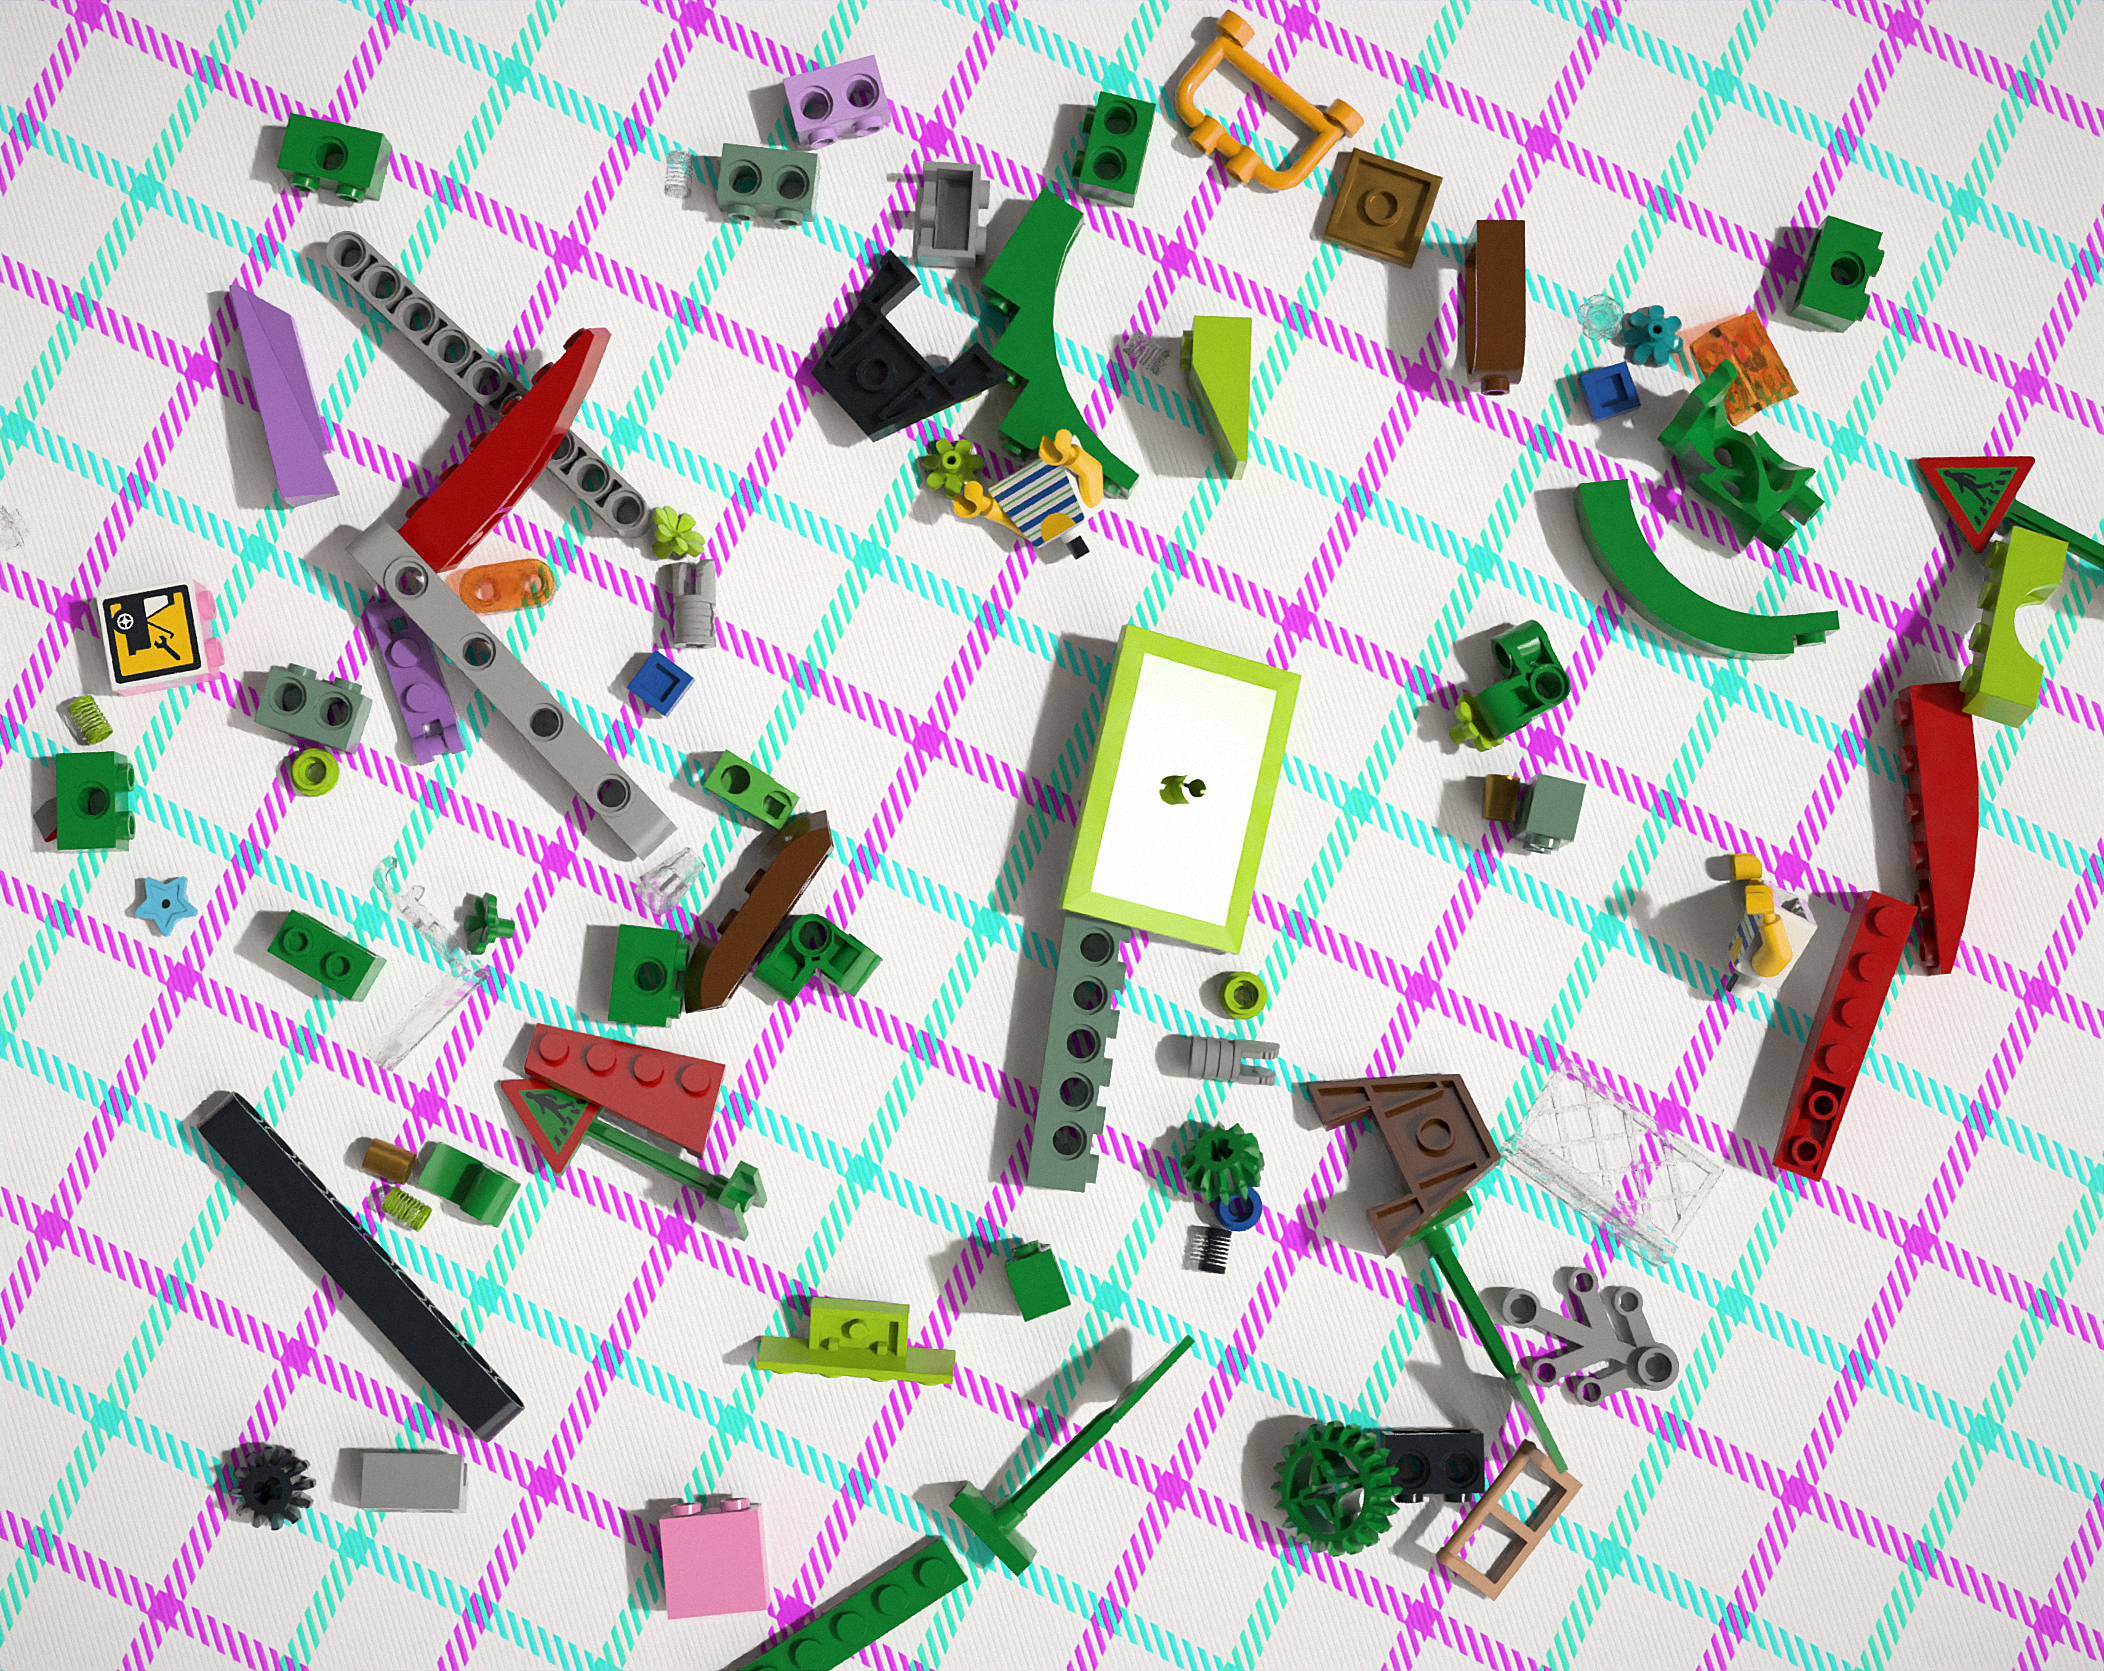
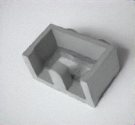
M923 161L924 192L920 209L921 237L917 250L919 267L975 268L976 255H986L987 227H979L978 221L979 209H989L990 180H981V164Z

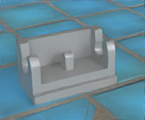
M364 1453L360 1497L361 1509L368 1512L467 1514L468 1463H464V1455Z

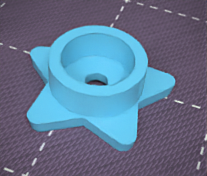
M182 876L164 884L152 877L146 878L145 889L147 899L135 910L136 917L154 920L161 934L165 937L170 936L177 922L184 918L195 917L198 914V910L189 902L186 894L188 879ZM168 899L170 906L165 909L162 906V902Z

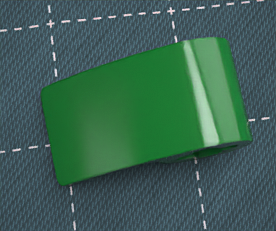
M439 1142L436 1145L417 1181L419 1186L459 1205L460 1209L465 1213L497 1228L521 1186V1183L514 1178L443 1142Z

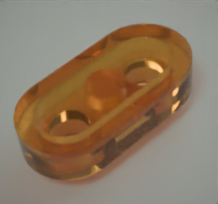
M534 558L473 567L463 575L459 584L461 600L472 612L482 616L541 608L554 598L557 591V579L552 569L543 561ZM532 577L540 578L542 583L541 588L535 593H529L525 588L526 582ZM485 584L493 585V596L488 600H481L478 596L479 589Z

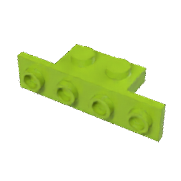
M813 1297L809 1339L762 1335L757 1358V1369L771 1370L776 1374L782 1375L799 1372L820 1374L826 1378L850 1376L869 1378L876 1382L902 1380L915 1381L926 1386H935L940 1383L953 1384L956 1350L908 1347L910 1304Z

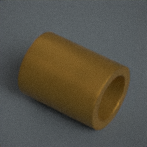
M1500 774L1486 775L1482 811L1483 819L1502 822L1516 821L1519 777Z
M374 1138L365 1154L362 1169L405 1185L414 1168L417 1154L381 1139Z

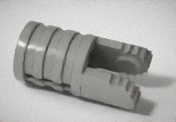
M713 559L697 562V570L695 571L697 574L695 577L696 595H693V578L689 564H686V562L673 563V633L675 635L673 647L701 650L717 646L715 638L716 565Z
M1193 1034L1189 1051L1188 1078H1214L1221 1081L1229 1080V1082L1274 1086L1275 1071L1267 1069V1067L1242 1065L1241 1058L1264 1060L1278 1058L1280 1044L1236 1038L1229 1040L1222 1037H1200V1035Z

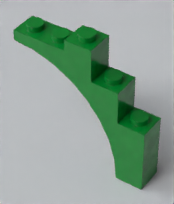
M1043 187L980 281L981 294L986 296L984 302L991 309L1006 317L1010 312L1015 315L990 355L1008 375V378L1002 383L1013 389H1017L1018 385L1024 387V390L998 427V437L1004 441L1001 447L1008 454L1025 462L1028 457L1032 460L1039 457V448L1043 436H1048L1049 439L1055 441L1057 431L1066 429L1071 433L1072 437L1076 435L1084 451L1101 463L1103 492L1113 498H1116L1118 493L1129 499L1139 483L1140 474L1112 453L1086 423L1067 389L1056 355L1053 328L1055 292L1065 258L1083 226V212Z

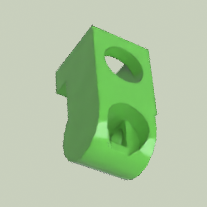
M727 749L703 785V788L778 830L782 829L800 800L798 795L774 781L773 777Z

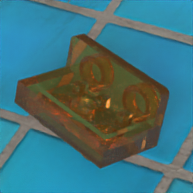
M1755 310L1716 325L1689 345V349L1706 379L1725 358L1734 365L1739 373L1728 390V398L1724 403L1727 419L1732 427L1744 423L1760 412L1788 401L1799 393L1788 369L1781 360Z

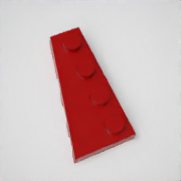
M537 1023L524 1069L525 1074L578 1100L584 1099L603 1108L605 1113L621 1121L625 1119L646 1129L647 1134L664 1142L668 1140L686 1149L688 1154L702 1160L725 1077L726 1064Z

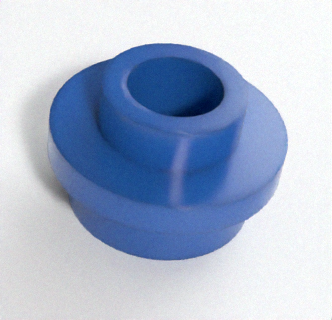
M1247 1187L1248 1194L1245 1200L1247 1210L1242 1216H1233L1229 1211V1204L1226 1206L1220 1197L1215 1199L1214 1213L1218 1222L1223 1227L1231 1231L1241 1232L1249 1230L1257 1224L1261 1217L1263 1206L1262 1200L1254 1188ZM1234 1195V1196H1231L1230 1201H1231L1232 1199H1234V1198H1242V1197H1240V1196H1238V1195Z

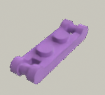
M412 588L401 592L405 595H415ZM379 599L365 604L369 621L377 637L411 739V746L419 765L435 761V755L450 751L453 755L467 750L431 639L394 600L382 603ZM405 616L409 628L393 633L389 621ZM440 721L443 733L428 738L425 726Z

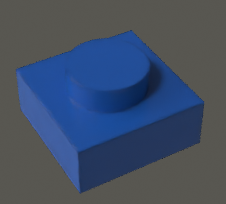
M1626 361L1583 374L1578 378L1593 424L1638 410L1641 406Z
M655 649L626 688L664 717L668 718L696 680Z

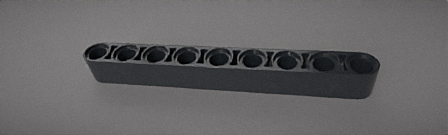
M232 1091L196 1125L206 1141L480 1439L489 1443L525 1409L523 1402L512 1388L243 1096Z

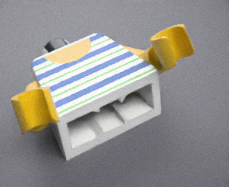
M1066 429L1057 431L1055 441L1049 439L1048 436H1043L1039 448V457L989 488L990 494L983 496L982 485L977 481H969L965 484L964 496L960 493L954 494L953 509L958 516L973 518L980 514L982 517L1001 524L1029 540L1037 548H1041L1061 536L1070 553L1077 560L1099 546L1085 521L1105 508L1102 465L1084 451L1076 435L1072 437L1071 433Z
M1738 853L1730 856L1732 878L1734 881L1748 880L1749 885L1744 890L1746 912L1727 950L1735 971L1725 988L1739 999L1751 1002L1761 983L1775 989L1782 985L1818 926L1805 899L1763 879L1761 881L1762 863L1758 857L1751 853Z

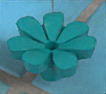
M1650 306L1648 316L1638 311L1630 314L1627 322L1634 329L1622 333L1621 342L1625 347H1636L1631 355L1632 362L1637 365H1643L1649 357H1652L1656 367H1663L1669 363L1668 350L1675 354L1682 351L1683 340L1674 334L1681 329V320L1677 316L1664 318L1663 306Z

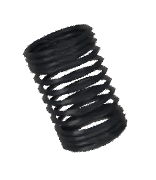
M1206 1226L1204 1227L1203 1234L1207 1237H1203L1205 1241L1202 1242L1206 1246L1201 1247L1204 1250L1200 1252L1204 1255H1200L1202 1259L1199 1260L1197 1269L1224 1275L1226 1274V1266L1212 1263L1227 1264V1262L1215 1260H1227V1257L1214 1254L1229 1255L1217 1250L1229 1251L1228 1248L1220 1246L1229 1247L1230 1244L1218 1241L1231 1242L1230 1239L1225 1238H1232L1233 1232Z

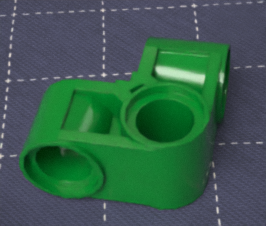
M1533 619L1527 620L1490 638L1493 657L1504 679L1475 695L1473 700L1494 741L1502 739L1530 724L1533 720L1544 716L1567 699L1571 690L1569 676L1557 658L1546 631L1540 623ZM1535 682L1545 687L1548 699L1542 697L1537 692Z
M807 914L801 916L782 940L774 945L751 977L790 1006L802 988L815 974L817 967L821 969L820 972L852 997H855L884 959L852 934H846L827 918L819 914ZM810 922L822 924L827 931L825 944L816 950L805 948L800 941L802 927Z

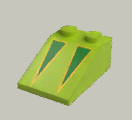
M1194 315L1191 330H1183L1179 368L1180 370H1188V386L1232 480H1242L1248 462L1252 317Z

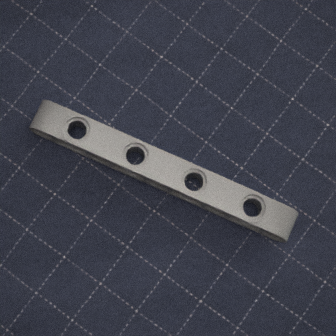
M379 516L345 547V550L642 861L678 829L665 813L382 516ZM411 571L421 573L424 577V584L420 592L415 595H405L399 591V580L405 573ZM478 641L486 642L491 646L492 651L488 662L482 666H473L467 663L465 654L469 645ZM544 711L554 713L559 720L556 732L547 737L536 735L532 729L533 719L537 714ZM616 781L625 787V800L617 807H606L599 801V790L603 784Z

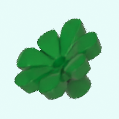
M488 892L484 893L483 898L475 896L472 903V910L475 916L467 915L464 921V930L472 931L467 940V949L471 952V955H482L488 943H494L496 937L511 939L515 931L514 920L498 918L497 897Z

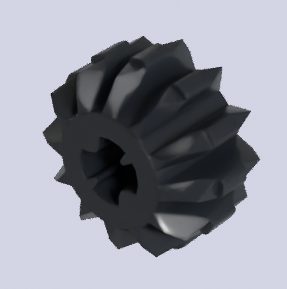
M275 1445L266 1446L263 1451V1457L255 1451L246 1455V1463L249 1468L238 1467L234 1470L233 1476L243 1482L244 1485L230 1489V1496L235 1498L244 1496L246 1503L240 1505L236 1512L239 1516H242L253 1510L254 1514L251 1519L253 1527L258 1528L262 1526L266 1519H268L271 1530H279L283 1527L284 1518L291 1524L301 1520L302 1517L298 1507L307 1509L313 1505L314 1500L311 1496L302 1491L315 1487L317 1481L315 1478L303 1479L301 1472L307 1470L311 1465L307 1459L296 1465L292 1464L295 1458V1449L289 1447L279 1457ZM275 1477L280 1482L276 1488L282 1487V1493L272 1498L267 1493L271 1487L265 1488V1482Z

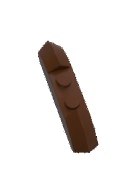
M826 810L806 815L790 823L766 843L758 855L770 862L771 865L767 871L759 868L744 889V892L750 896L741 909L738 911L735 908H731L716 930L722 935L719 941L716 943L704 934L701 936L690 958L685 978L684 1003L686 1014L725 1008L835 849Z

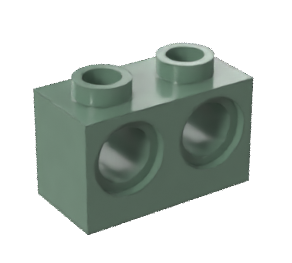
M723 143L716 196L720 211L727 212V217L739 221H754L755 216L774 218V222L777 224L791 227L801 226L803 221L815 222L821 173L819 156L817 153ZM750 176L757 180L756 187L748 193H738L733 190L734 183L741 177ZM794 181L804 185L803 193L797 198L787 199L780 195L781 188L788 182Z
M289 663L287 671L271 667L254 722L276 731L356 755L373 704V700L361 694L363 686L338 677L334 678L332 685L315 680L317 671L293 663ZM292 688H300L303 694L302 703L297 709L286 711L283 707L285 693ZM338 702H346L349 709L347 719L340 725L332 726L328 719L330 708Z
M1540 773L1524 782L1512 839L1524 841L1522 848L1527 851L1551 855V851H1558L1560 848L1574 842L1586 784Z

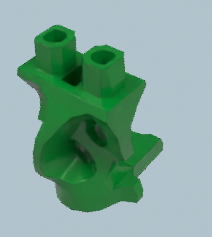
M1725 358L1704 382L1691 391L1674 419L1662 431L1657 440L1679 460L1684 472L1685 483L1703 498L1717 505L1722 510L1741 545L1747 547L1757 538L1777 553L1798 530L1781 513L1786 511L1802 526H1805L1818 513L1825 501L1807 486L1816 473L1814 468L1799 466L1786 461L1771 448L1758 431L1749 436L1746 432L1738 431L1731 427L1727 421L1724 403L1728 398L1727 392L1739 373L1734 365ZM1724 448L1727 450L1732 458V464L1729 466L1721 465L1714 456L1715 449Z

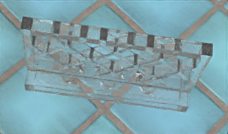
M1568 1057L1561 1061L1516 1130L1499 1149L1501 1158L1653 1267L1662 1266L1670 1262L1679 1248L1677 1246L1678 1242L1725 1172V1169ZM1566 1074H1569L1583 1084L1586 1103L1562 1107L1558 1086ZM1594 1093L1604 1100L1595 1101ZM1550 1098H1552L1553 1108L1543 1110ZM1612 1105L1622 1112L1626 1131L1602 1135L1597 1108ZM1588 1109L1593 1137L1569 1140L1564 1113ZM1555 1115L1560 1142L1543 1144L1528 1133L1538 1117ZM1633 1121L1642 1126L1643 1129L1635 1130ZM1653 1134L1660 1139L1663 1145L1665 1160L1642 1164L1636 1136ZM1627 1138L1633 1165L1609 1169L1604 1141ZM1595 1143L1600 1171L1584 1173L1574 1166L1571 1147ZM1562 1148L1563 1157L1553 1150ZM1673 1149L1684 1157L1675 1158ZM1692 1162L1708 1175L1698 1190L1682 1192L1676 1164ZM1667 1166L1672 1194L1649 1197L1643 1170ZM1634 1171L1640 1199L1624 1202L1614 1195L1610 1175ZM1602 1177L1603 1186L1592 1178ZM1693 1197L1685 1209L1683 1198ZM1674 1200L1678 1221L1670 1233L1654 1223L1651 1203ZM1641 1205L1643 1215L1632 1206Z

